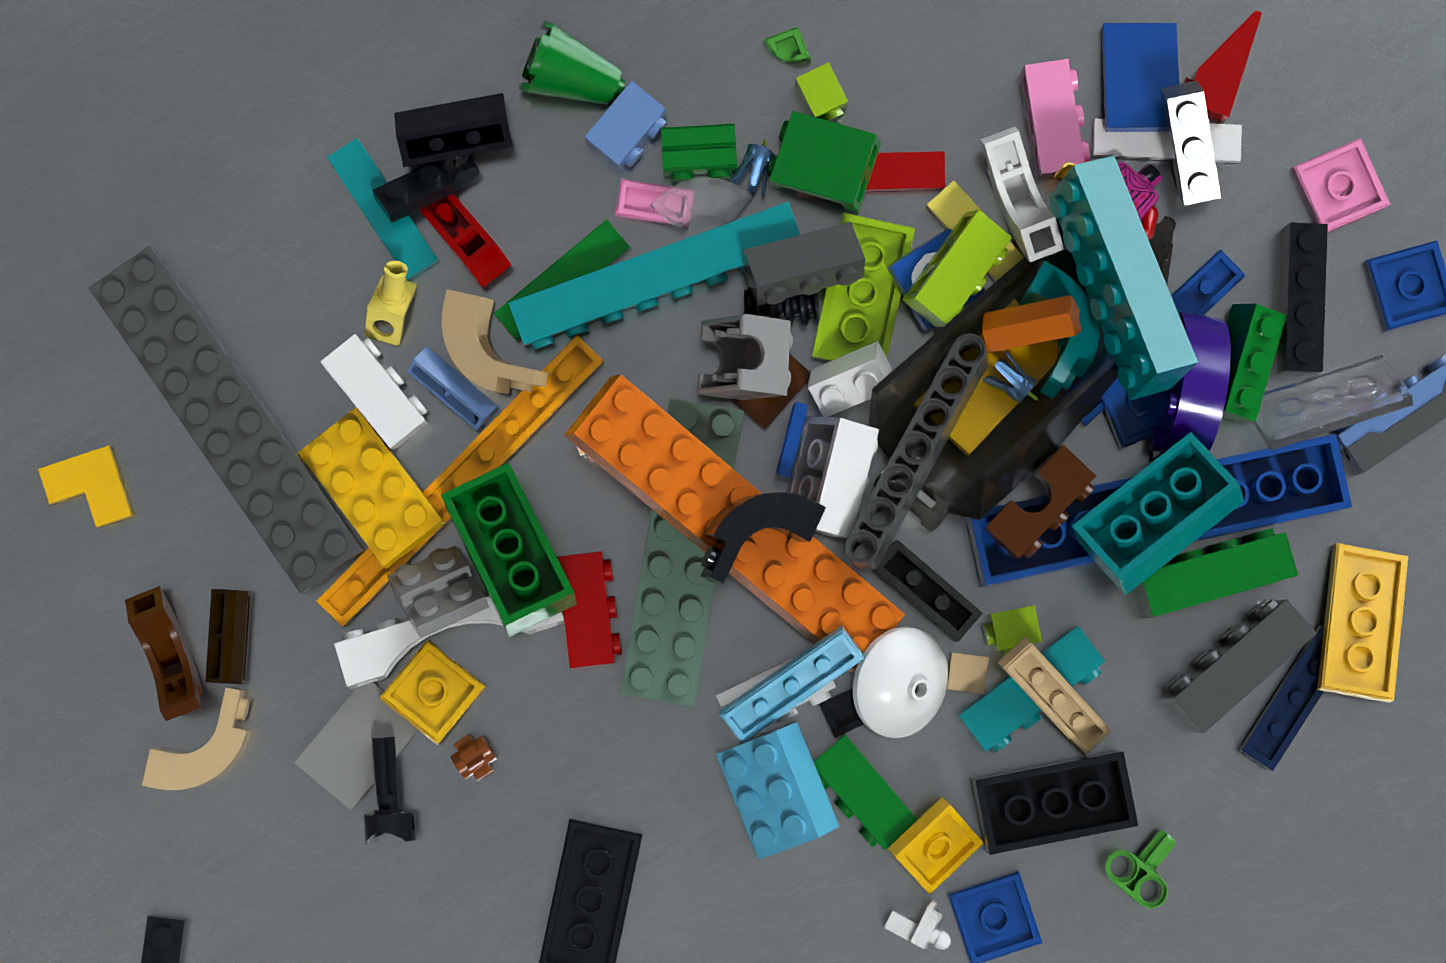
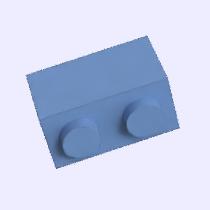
M631 81L585 135V142L618 171H621L625 165L631 167L642 155L644 150L640 147L650 136L654 140L661 133V128H665L667 122L664 120L667 116L666 108Z

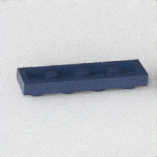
M1322 625L1318 626L1316 629L1317 634L1309 640L1239 749V751L1270 771H1274L1324 692L1317 690L1324 630Z

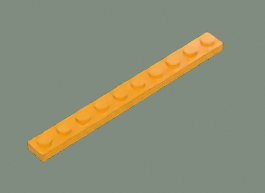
M578 335L542 370L549 373L546 387L533 385L531 392L522 390L423 491L424 495L446 523L451 518L444 506L441 494L504 465L604 363V360ZM445 524L387 569L382 566L370 548H368L316 602L342 627H345L389 582L387 576L393 574L400 565L408 563Z

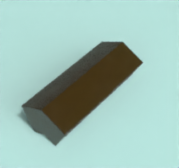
M211 589L205 682L245 684L251 591Z

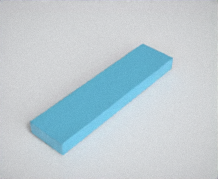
M841 625L719 711L720 716L739 741L744 743L865 659L864 653Z

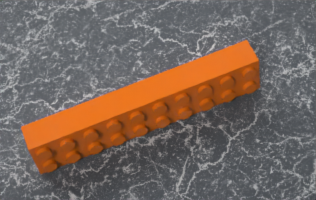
M622 374L609 377L564 434L567 439L704 553L711 545L715 546L716 541L704 536L706 529L713 519L735 501L754 494H761L758 489ZM770 528L759 530L744 542L729 572L731 576L813 644H816L842 625L864 653L878 636L896 628L905 616L899 608L814 537H812L810 542H798ZM856 664L846 672L855 673L858 664Z

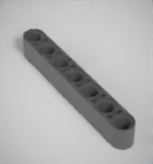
M971 333L963 334L953 343L847 537L845 552L856 569L864 572L871 571L881 563L983 376L989 360L986 345L978 335ZM968 349H976L980 352L978 358L973 361H964L961 359V355ZM950 381H958L963 384L960 391L955 394L946 393L943 389ZM939 413L945 416L944 421L938 426L932 427L926 424V419L931 414ZM920 445L927 448L926 454L920 459L908 457L910 449L914 446ZM898 478H905L909 481L908 487L902 492H894L890 489L892 482ZM885 510L891 513L890 520L884 525H876L872 522L873 516L879 511ZM868 543L873 546L872 553L866 558H858L854 555L856 548L861 544Z

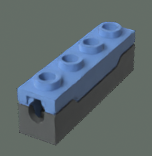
M1446 354L1427 365L1431 371L1419 379L1414 374L1397 385L1400 392L1392 398L1388 399L1386 394L1367 405L1366 407L1370 412L1359 420L1353 415L1336 426L1339 431L1336 437L1340 454L1355 475L1364 473L1446 418Z

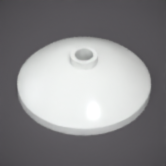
M914 627L893 628L878 636L865 650V659L858 663L854 675L853 700L858 716L870 730L885 737L901 738L921 730L936 715L947 690L948 664L943 648L931 634Z

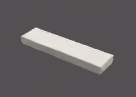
M1095 118L1093 120L1092 157L1105 158L1114 155L1115 158L1170 161L1175 159L1170 132H1105V119ZM1209 123L1215 162L1239 163L1241 161L1242 125Z

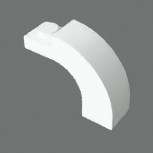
M1014 126L980 139L988 164L986 169L1007 225L1029 262H1033L1064 250L1056 218L1045 205L1033 179L1019 130Z

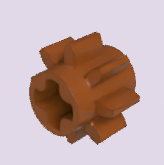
M469 734L453 744L457 752L451 755L450 758L465 780L474 775L476 780L479 781L494 771L490 763L496 760L497 757L482 735L473 740Z

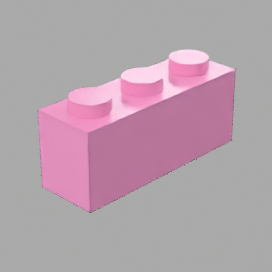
M1068 59L1024 65L1021 71V79L1037 180L1054 178L1055 173L1066 162L1077 165L1090 161L1088 142L1081 141L1079 127L1084 126L1083 109L1081 104H1075L1074 91L1078 90L1077 72L1075 68L1070 69Z

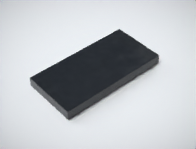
M569 819L539 963H616L642 833Z

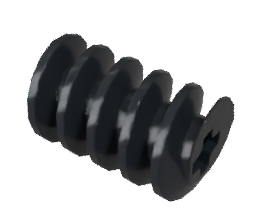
M748 286L747 290H744V314L763 317L770 316V318L776 319L784 316L785 320L791 321V326L796 316L800 317L803 326H807L810 317L814 316L818 326L819 292L812 295L801 294L789 297L778 304L766 303L757 306L750 286Z

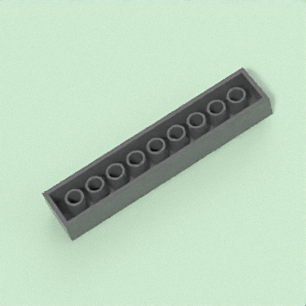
M149 245L88 287L300 594L307 595L353 563L366 551L157 250Z

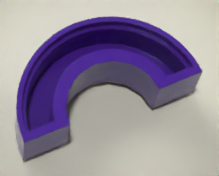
M1178 312L1198 363L1173 386L1172 392H1168L1166 396L1165 415L1158 422V428H1154L1150 436L1149 446L1150 450H1154L1153 458L1157 459L1190 432L1210 451L1221 422L1230 374V335L1227 324L1223 319Z

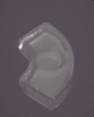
M697 178L670 187L656 197L650 206L676 229L681 228L690 219L700 216L716 218L727 224L735 219L753 195L740 186L725 180Z

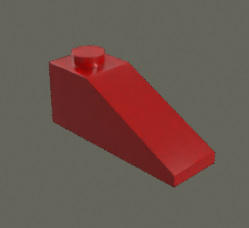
M1255 10L1196 70L1191 78L1185 77L1183 84L1198 81L1204 91L1209 120L1223 124L1230 116L1262 12Z
M454 194L419 210L482 288L511 266V263L498 245Z

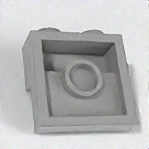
M456 546L447 550L443 548L435 549L428 558L413 565L409 563L402 564L397 567L393 574L387 576L396 601L420 638L489 608L485 594L472 577L469 565Z

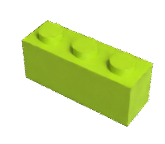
M980 210L965 212L902 300L934 327L954 325L964 314L965 307L963 305L970 295H976L985 285L987 279L984 276L991 266L998 265L1008 252L1006 245L1012 237Z

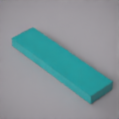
M358 137L327 157L394 261H400L407 266V281L439 262L409 215L398 221L390 222L374 199L372 190L386 184L387 181Z

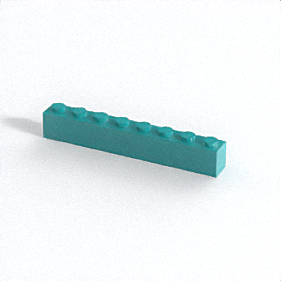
M788 201L514 300L508 304L523 345L531 344L533 350L553 344L552 336L567 332L569 338L588 331L587 324L601 319L603 325L617 321L624 318L622 311L635 306L638 312L659 305L657 298L670 293L673 300L694 292L692 285L706 281L707 287L728 280L726 273L739 268L742 274H745L743 269L744 249L801 234Z

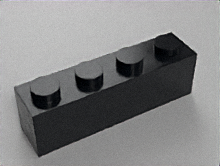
M1290 222L1282 229L1279 312L1287 316L1278 344L1277 375L1314 377L1323 372L1328 224Z

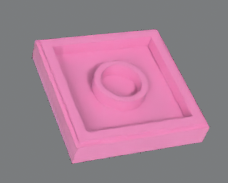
M1361 138L1291 168L1315 223L1328 224V232L1391 205Z

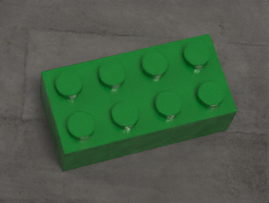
M506 463L441 494L452 523L509 637L577 605L575 593L510 463Z
M1273 528L1245 535L1246 543L1239 545L1237 538L1210 545V553L1202 555L1201 548L1176 555L1173 558L1175 563L1165 564L1133 589L1142 619L1156 617L1299 576L1286 532L1275 535Z

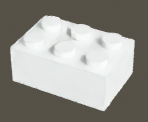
M806 416L787 493L804 496L826 507L814 534L847 538L860 515L859 509L862 497L869 486L868 473L871 460L876 455L878 449L877 436L879 429L843 418Z

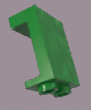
M792 111L789 121L785 120L780 129L779 141L782 144L778 156L773 155L768 166L769 181L776 189L783 190L785 187L841 203L845 209L859 213L881 146L878 136L874 133Z

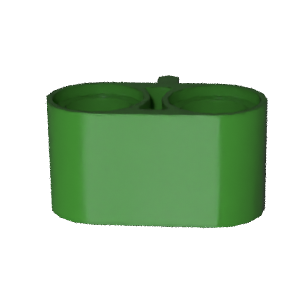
M1159 830L1138 856L1120 848L1108 850L1101 859V871L1108 880L1136 903L1146 908L1160 907L1168 897V888L1165 881L1155 870L1175 847L1176 842L1166 832ZM1118 856H1125L1129 864L1128 870L1121 876H1114L1110 868L1112 860ZM1153 880L1157 885V893L1154 898L1143 900L1140 896V887L1145 881Z

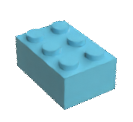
M798 722L745 741L716 754L758 860L820 838L840 827Z

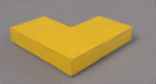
M109 445L38 469L49 504L53 505L85 494L97 528L134 516L112 447Z

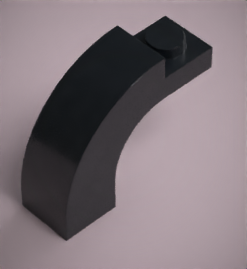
M786 492L754 494L735 501L713 519L704 533V536L716 541L715 546L711 545L702 558L701 566L704 569L700 577L712 583L724 584L744 542L752 534L765 528L776 530L798 542H810L826 507L804 496Z

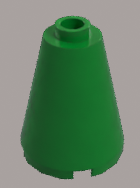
M545 20L540 28L547 32L541 38L536 37L522 73V76L528 78L527 83H519V90L527 93L609 105L612 99L616 100L622 93L626 81L620 78L622 71L554 23Z

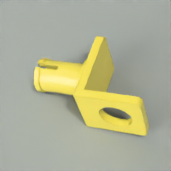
M389 261L385 264L384 275L381 276L368 304L364 335L371 339L398 346L402 339L404 317L416 292L417 285L406 281L408 268L404 263ZM378 320L389 322L393 326L394 331L392 333L381 332L376 328L374 322Z

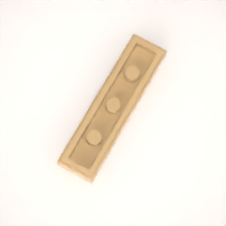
M1026 637L997 662L1084 756L1112 732Z

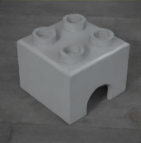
M750 314L702 320L700 341L711 342L718 348L721 363L719 369L712 375L698 374V395L736 400L786 396L787 389L791 383V373L789 371V351L793 345V336L790 332L791 321Z

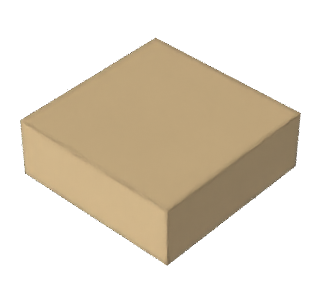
M951 652L947 690L984 694L989 657Z

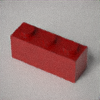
M602 551L557 556L575 593L577 605L563 611L570 668L616 663L615 656L622 655L620 634L612 633L611 618H617L615 596H608L606 581H613L611 558L604 559Z

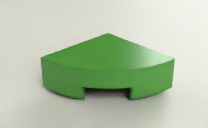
M798 26L764 39L766 48L778 60L791 65L811 63V58Z

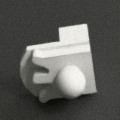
M933 900L928 905L919 924L896 911H892L884 926L885 929L923 949H926L929 943L935 945L934 947L940 950L948 948L951 944L950 936L945 931L937 930L943 916L935 911L938 903Z

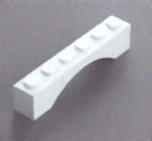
M485 591L489 608L423 638L419 637L410 621L400 623L399 618L377 624L378 630L364 634L363 629H358L341 635L342 641L334 643L346 686L351 690L386 679L397 662L414 646L429 636L448 628L467 624H495L503 626L487 592ZM562 612L521 632L533 634L565 624Z

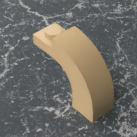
M446 289L442 309V333L447 351L463 375L480 387L504 394H509L510 387L529 392L532 391L533 385L546 387L549 373L512 365L501 359L494 351L489 339V321L494 300Z
M232 687L225 688L216 730L211 739L200 749L191 753H180L161 748H150L142 786L161 790L194 788L214 781L233 767L245 751L252 734V730L238 727L239 721H245L248 714L250 700L245 699L246 690Z

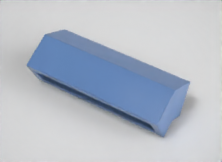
M427 346L412 360L406 371L476 431L482 425H485L499 409L494 402Z

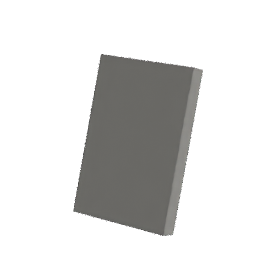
M375 682L357 687L294 762V764L351 811L376 783L373 738L395 737L397 757L418 732L415 727L379 699L385 690Z

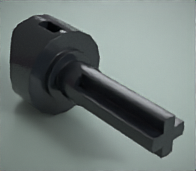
M395 737L373 738L376 796L379 809L374 810V813L364 814L366 844L375 842L385 833L400 837L405 842L416 840L415 811L404 810L403 807H399Z

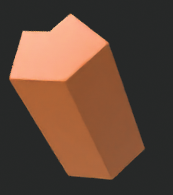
M1072 295L984 313L982 334L987 353L1077 335L1082 330L1079 320L1080 309Z

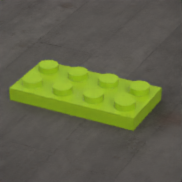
M843 213L841 224L852 223L865 257L864 277L850 285L843 286L838 284L826 288L811 358L830 362L877 341L887 358L901 297V291L888 271L887 266L911 251L915 228Z

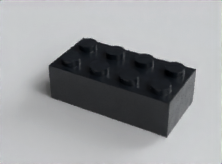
M1110 751L971 779L985 851L989 855L1138 826L1124 751Z

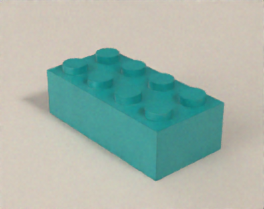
M1190 432L1074 523L1072 528L1078 543L1126 596L1240 506L1244 499L1240 484Z

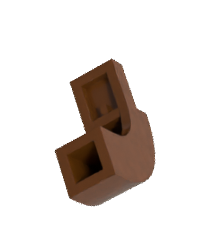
M155 587L126 599L128 623L148 659L156 684L159 709L165 721L186 715L200 708L199 696L203 692L198 672L180 624L161 587Z

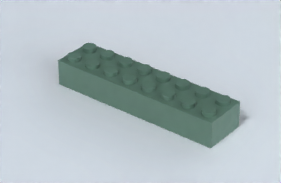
M670 398L668 414L730 467L735 469L744 410ZM652 509L620 694L695 707L715 583L700 577L704 569L701 566V561L705 553Z

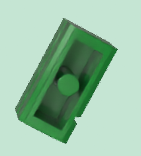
M735 123L661 128L664 177L671 176L672 182L693 181V175L708 174L709 180H726L730 178V173H735L737 170Z

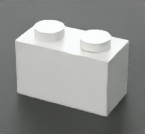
M877 341L811 369L808 389L823 417H829L891 391L894 371Z

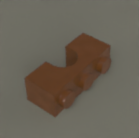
M1064 444L1034 473V476L1044 484L1047 490L1048 498L1045 507L1040 512L1031 513L1024 511L1013 500H1010L982 529L1014 560L1019 559L1022 555L1029 559L1043 544L1039 537L1048 527L1054 532L1068 518L1069 514L1064 510L1074 500L1080 504L1095 489L1091 482L1097 475Z

